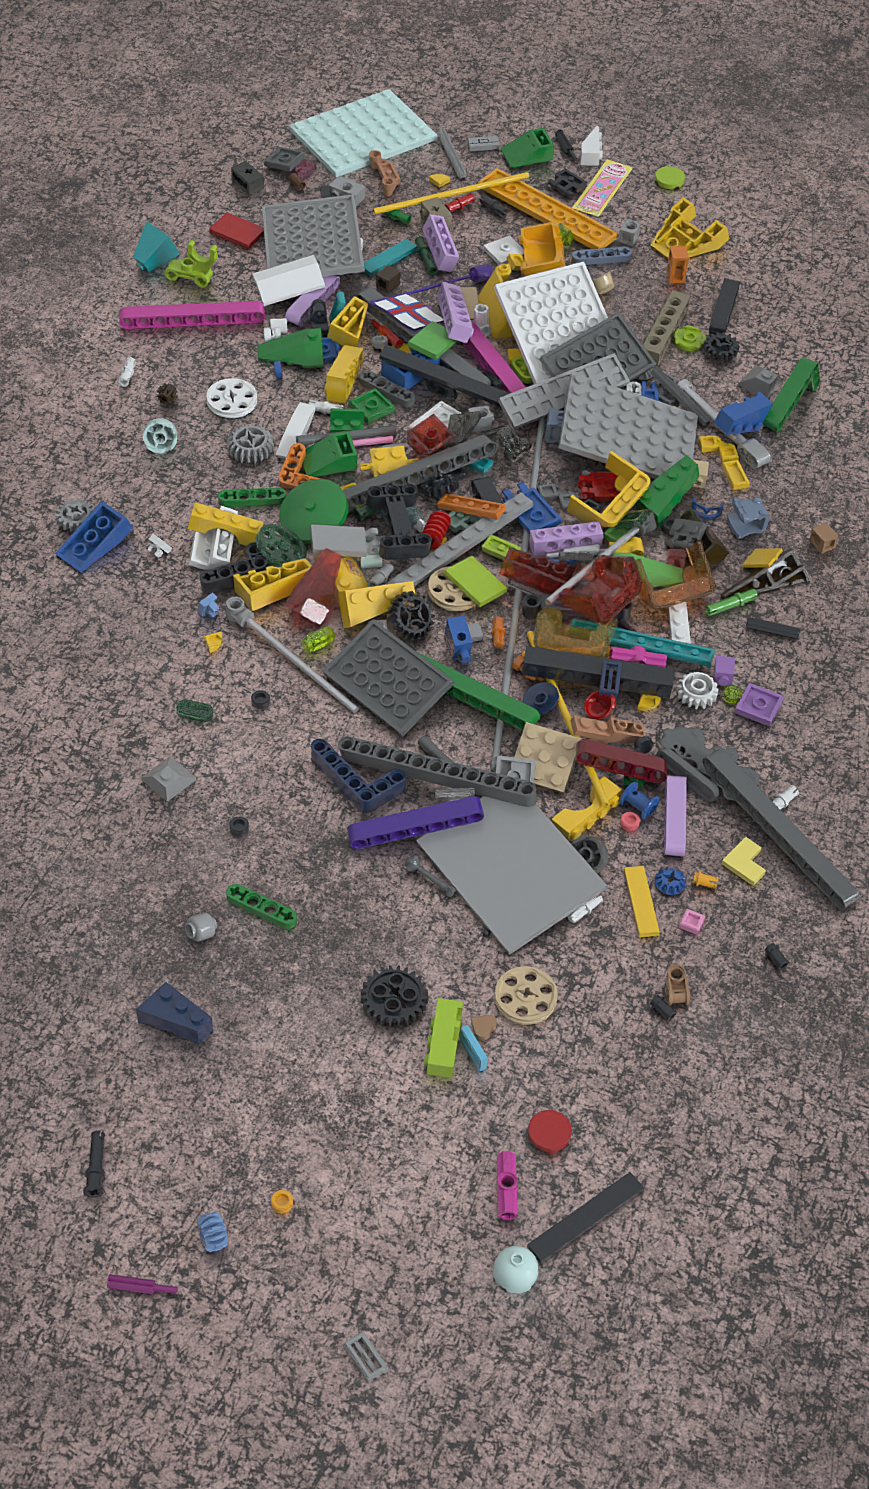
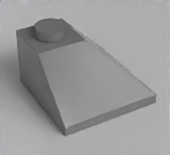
M755 365L739 382V386L755 394L761 392L768 398L784 379L771 371Z
M170 756L143 775L141 780L168 802L195 782L196 777Z

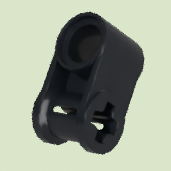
M430 379L426 382L427 388L432 393L441 396L447 401L457 399L458 394L455 389Z

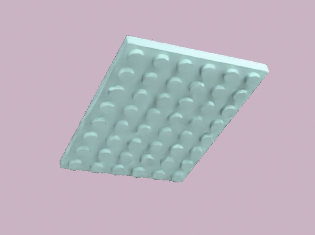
M390 89L289 125V131L335 177L371 165L369 153L372 150L380 151L381 158L385 160L437 140V134Z

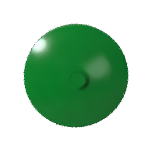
M313 479L303 482L292 489L283 500L279 512L281 526L291 539L300 543L311 544V525L342 526L348 514V500L342 489L332 481Z

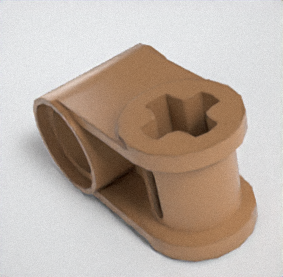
M672 965L669 967L665 979L667 1003L670 1006L672 1003H685V1005H689L690 990L687 983L686 970L681 965Z

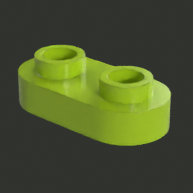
M523 357L514 358L511 365L514 373L522 382L532 383L533 380Z

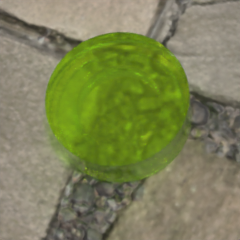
M728 685L724 689L723 697L729 703H738L743 692L736 685Z

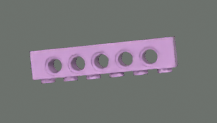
M442 281L437 297L448 338L467 343L468 339L472 337L474 329L471 325L472 322L469 318L461 287Z

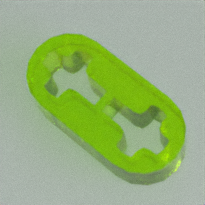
M326 626L307 635L301 644L307 652H314L332 643L336 638V633Z

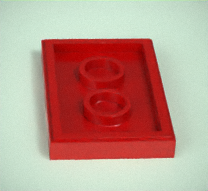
M226 212L209 228V233L249 249L264 235V227Z

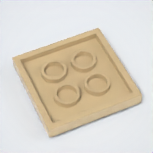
M526 722L515 758L535 760L534 784L564 794L576 759V743L581 738Z

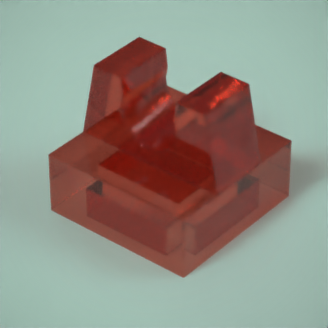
M669 549L667 552L668 564L674 566L673 562L678 561L679 567H684L687 550Z

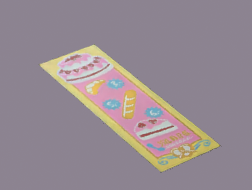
M607 159L572 208L599 217L633 167Z

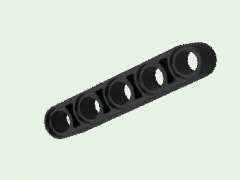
M724 278L710 322L709 332L726 333L740 281Z

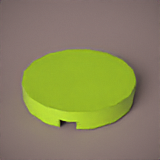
M661 167L656 171L655 181L658 182L660 187L675 189L684 184L685 174L676 167Z
M694 326L678 328L673 335L675 346L690 352L703 348L706 340V335Z

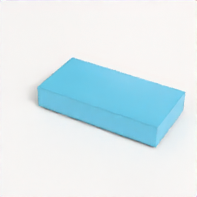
M468 1025L461 1027L460 1041L479 1071L487 1069L488 1057Z

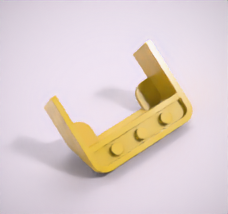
M610 451L605 468L618 476L615 481V488L620 493L601 514L574 495H571L567 512L583 523L599 521L601 527L616 526L649 488L650 478L648 475L613 451Z

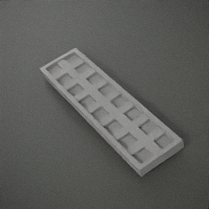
M615 353L500 397L498 402L513 430L548 416L550 408L558 409L559 411L564 410L569 379L572 373L617 388L628 385L630 380Z

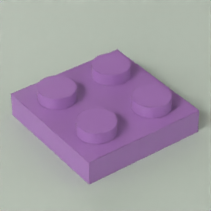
M749 683L735 709V713L770 727L783 702L784 696Z

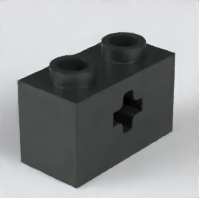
M247 161L231 167V180L248 195L264 189L265 178L263 174Z

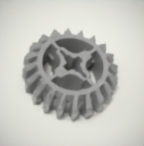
M245 424L244 427L238 426V429H233V432L229 433L227 447L231 457H234L236 461L240 460L241 463L247 462L249 464L254 462L256 464L257 461L262 462L263 459H268L274 447L270 432L265 427L260 428L259 425L253 426V424L251 426Z

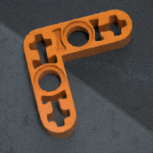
M295 443L290 447L278 479L280 486L292 490L298 486L300 481L320 479L299 473L306 456L305 446L301 443ZM296 463L297 466L295 468H289L288 464Z

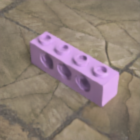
M429 214L423 226V232L438 270L452 272L459 260V255L443 216Z
M599 521L530 530L529 547L532 556L537 557L546 556L548 553L562 552L566 548L598 544L601 549L603 531Z

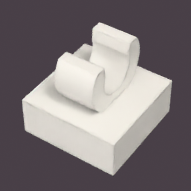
M152 534L149 540L154 544H151L148 550L153 553L157 549L154 555L158 558L162 556L163 550L169 554L173 549L156 535Z

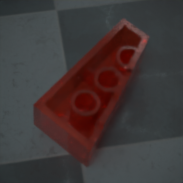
M509 548L499 574L546 594H553L579 572L581 564L569 565L564 560L559 559V562L549 560L547 556L535 557L532 553ZM572 587L558 599L566 602Z

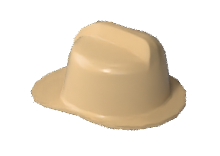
M614 270L592 280L598 294H604L614 288L611 272Z

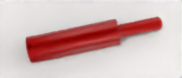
M375 320L371 321V324L379 330L378 333L386 336L394 347L399 349L403 346V340L385 325L381 326Z

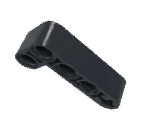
M257 542L249 543L246 546L247 559L203 571L199 576L202 592L211 594L234 588L233 575L240 574V576L247 575L248 571L256 570V572L266 570L268 561L262 546Z

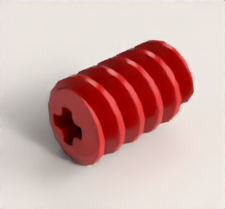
M443 511L432 512L423 528L422 533L428 534L431 537L430 549L440 547L451 524V517Z

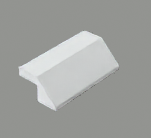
M314 255L253 273V278L264 306L325 287L318 262Z
M224 506L220 507V510L234 514L238 513L236 510ZM220 528L211 529L205 534L194 531L189 565L209 570L229 564L234 534Z

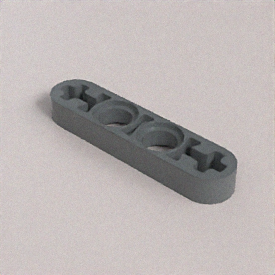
M365 370L360 373L359 383L370 390L376 388L384 397L403 407H412L415 404V394L371 371ZM377 384H383L384 386L378 387V386H376V385H377ZM391 391H397L398 393L392 394V393H390V392H391Z

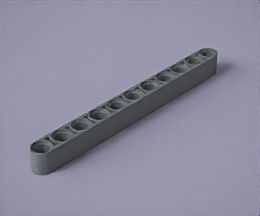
M367 287L356 294L355 297L368 303L367 312L408 343L410 339L423 329L413 331L402 325L387 312L376 306H371V300L376 301L385 298L372 287ZM449 348L440 356V366L491 386L490 380L452 349Z
M481 435L346 488L342 491L348 500V512L353 511L355 506L365 504L367 490L371 486L414 484L416 486L428 481L429 477H434L440 473L446 474L493 455L497 450V444L487 435Z
M350 736L343 737L338 741L341 757L347 762L387 772L400 769L405 772L407 777L525 807L535 805L538 799L535 784L527 780Z
M718 749L703 758V766L836 907L844 910L859 900L858 890L723 750Z

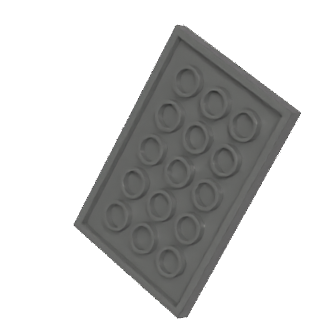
M619 312L540 357V361L552 377L615 353L630 381L656 366L654 359Z
M374 619L322 670L325 676L402 737L454 684L451 678Z

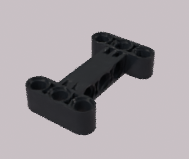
M414 484L371 486L367 490V507L374 510H385L391 533L390 536H384L380 540L379 556L384 560L423 558L430 554L431 537L424 533L413 534L406 510L407 507H413L416 504L418 488Z

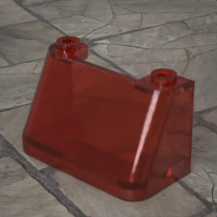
M600 555L592 564L594 578L578 593H575L571 588L563 589L558 594L561 603L599 624L609 623L642 590L643 581L633 556Z

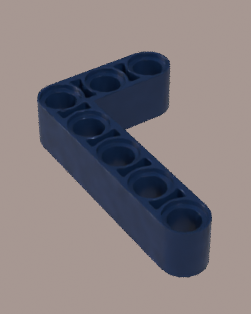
M319 738L311 743L312 761L362 813L374 811L402 794L406 789V774L403 770L394 769L367 784L326 740Z

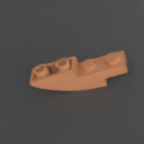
M573 716L570 720L574 735L586 737L588 740L604 744L610 742L619 744L635 743L638 738L646 736L644 725L639 722L612 717L605 722L579 716Z

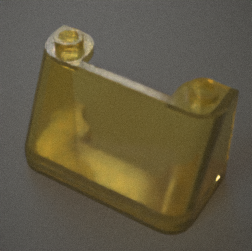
M546 606L537 613L533 640L535 647L604 658L608 652L618 619L603 618L598 623L597 630L562 624L563 615L557 608Z

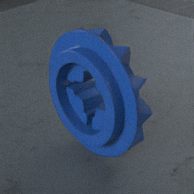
M667 866L665 869L659 870L655 875L654 881L656 887L662 893L676 895L685 889L687 877L683 875V871H678L676 867L670 869ZM672 876L674 879L668 885V879Z

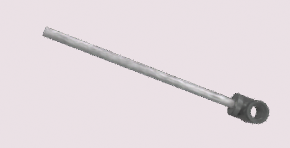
M645 509L636 513V519L629 524L630 530L545 599V603L551 605L633 536L641 537L645 533L655 530L657 525L653 511Z

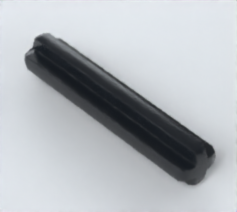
M748 617L746 623L747 628L797 639L800 634V628Z

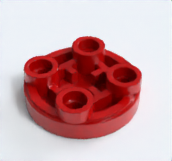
M540 1111L529 1122V1141L536 1148L548 1154H556L559 1150L566 1147L571 1139L572 1127L570 1121L558 1111Z

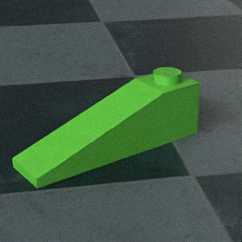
M613 552L611 566L612 593L634 594L637 590L645 589V591H649L652 587L660 586L665 588L683 584V568L632 553Z

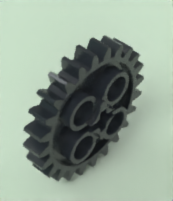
M389 965V970L387 971L381 967V973L374 970L373 977L368 975L367 982H363V989H361L363 1011L367 1010V1017L373 1016V1022L381 1020L380 1026L387 1022L389 1028L392 1027L393 1023H396V1026L400 1028V1023L402 1022L406 1026H408V1020L415 1023L416 1016L422 1017V1011H426V1004H428L426 982H422L421 976L415 978L416 971L409 974L408 967L401 971L400 965L397 966L396 970H393L392 966Z

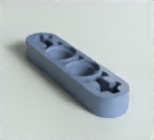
M628 247L577 250L572 253V263L584 262L585 265L628 262L631 260L632 250Z

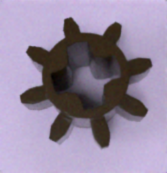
M164 383L163 386L157 389L159 393L157 395L158 400L163 404L170 405L178 398L176 395L178 391L172 384Z

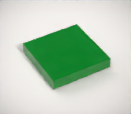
M376 388L348 401V406L351 409H364V421L367 424L395 411V406Z

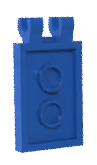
M524 482L517 484V487L520 489L517 493L522 492L533 501V507L515 518L529 535L530 530L552 528L562 523V518L534 487L529 489ZM510 489L502 491L505 495L502 497L504 503L515 497Z

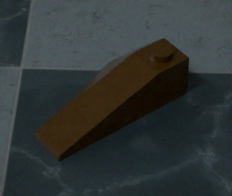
M689 507L679 518L704 522L692 507ZM707 526L701 541H694L697 545L696 550L686 551L684 556L691 569L697 570L717 566L726 558L729 551Z

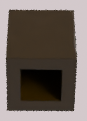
M387 265L376 274V287L386 293H390L400 285L401 271Z

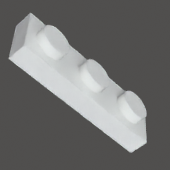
M668 602L671 640L691 644L686 602Z

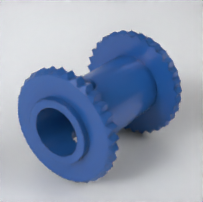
M633 782L623 792L620 804L624 806L630 803L642 812L641 819L647 820L658 807L659 797L648 798L637 790L638 783Z

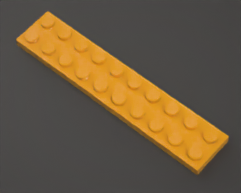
M496 168L478 181V183L511 175ZM521 180L483 189L543 223L558 221L560 232L591 249L605 248L618 237V233Z

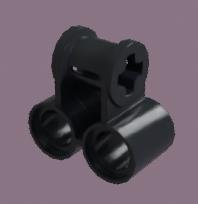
M316 299L312 301L310 310L312 329L321 328L322 335H328L329 326L326 304L322 299Z

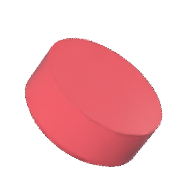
M626 812L621 816L620 826L622 829L632 832L639 828L640 817L636 813Z

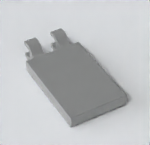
M311 525L310 528L313 555L366 557L367 554L378 555L380 543L376 537L378 535L377 528H370L365 531L364 527Z

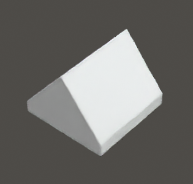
M287 318L270 319L271 329L280 327L281 334L287 333Z

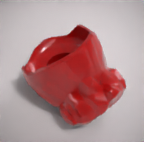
M599 690L595 691L586 698L584 711L591 719L603 720L616 707V698L614 695H610V697L606 696V694L599 695Z

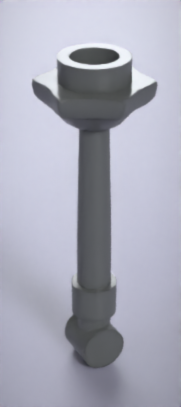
M410 856L405 863L407 871L418 870L438 885L441 890L446 891L445 894L447 896L453 897L456 888L448 886L447 883L422 868L418 856Z

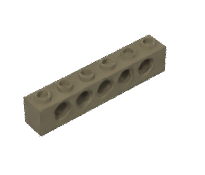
M672 290L670 295L666 296L659 315H656L654 325L651 324L649 335H645L644 344L642 345L654 359L656 366L659 365L674 332L678 329L689 308L691 295Z

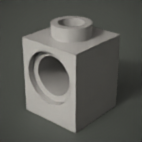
M626 219L620 228L618 242L633 246L639 237L641 223Z
M488 406L468 408V423L471 432L491 430L494 414L490 412Z

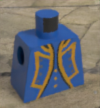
M465 615L447 619L444 640L452 659L459 658L461 663H468L471 660L470 654L473 643Z

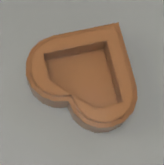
M492 1015L471 1017L475 1037L481 1041L487 1040L491 1032L497 1027L496 1018Z

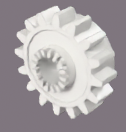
M690 672L687 676L683 675L682 680L679 679L676 692L678 693V698H682V704L687 702L689 708L695 705V709H698L699 706L705 709L706 704L712 706V702L716 701L718 688L717 683L707 674Z

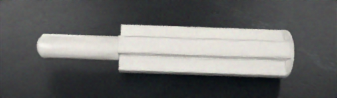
M596 544L566 548L562 552L548 553L546 558L564 557V559L593 556L597 555L600 547Z

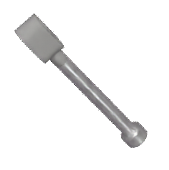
M687 379L681 380L677 386L714 422L718 413L693 390V385ZM740 433L727 435L738 445L737 452L739 456L753 469H757L771 461L768 450L756 439L752 438L747 441Z

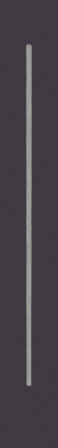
M546 417L539 419L529 489L533 487L536 489ZM525 529L523 530L522 552L520 553L517 579H520V581H524L530 538ZM515 589L501 693L506 695L509 692L522 591ZM497 719L492 760L497 755L500 756L504 722Z

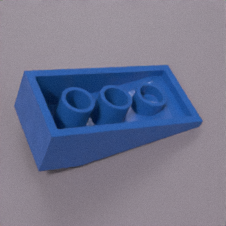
M101 501L55 554L82 573L122 542L131 532L133 526L125 516Z

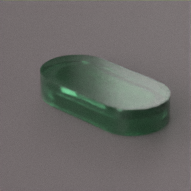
M184 699L176 705L177 715L182 718L199 722H208L213 718V708L209 704Z

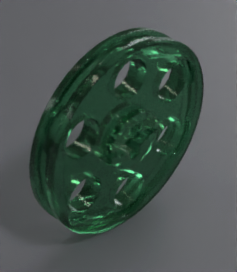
M266 524L261 527L256 535V545L261 554L278 567H282L283 563L304 559L307 556L306 548L301 539L291 530L281 525Z

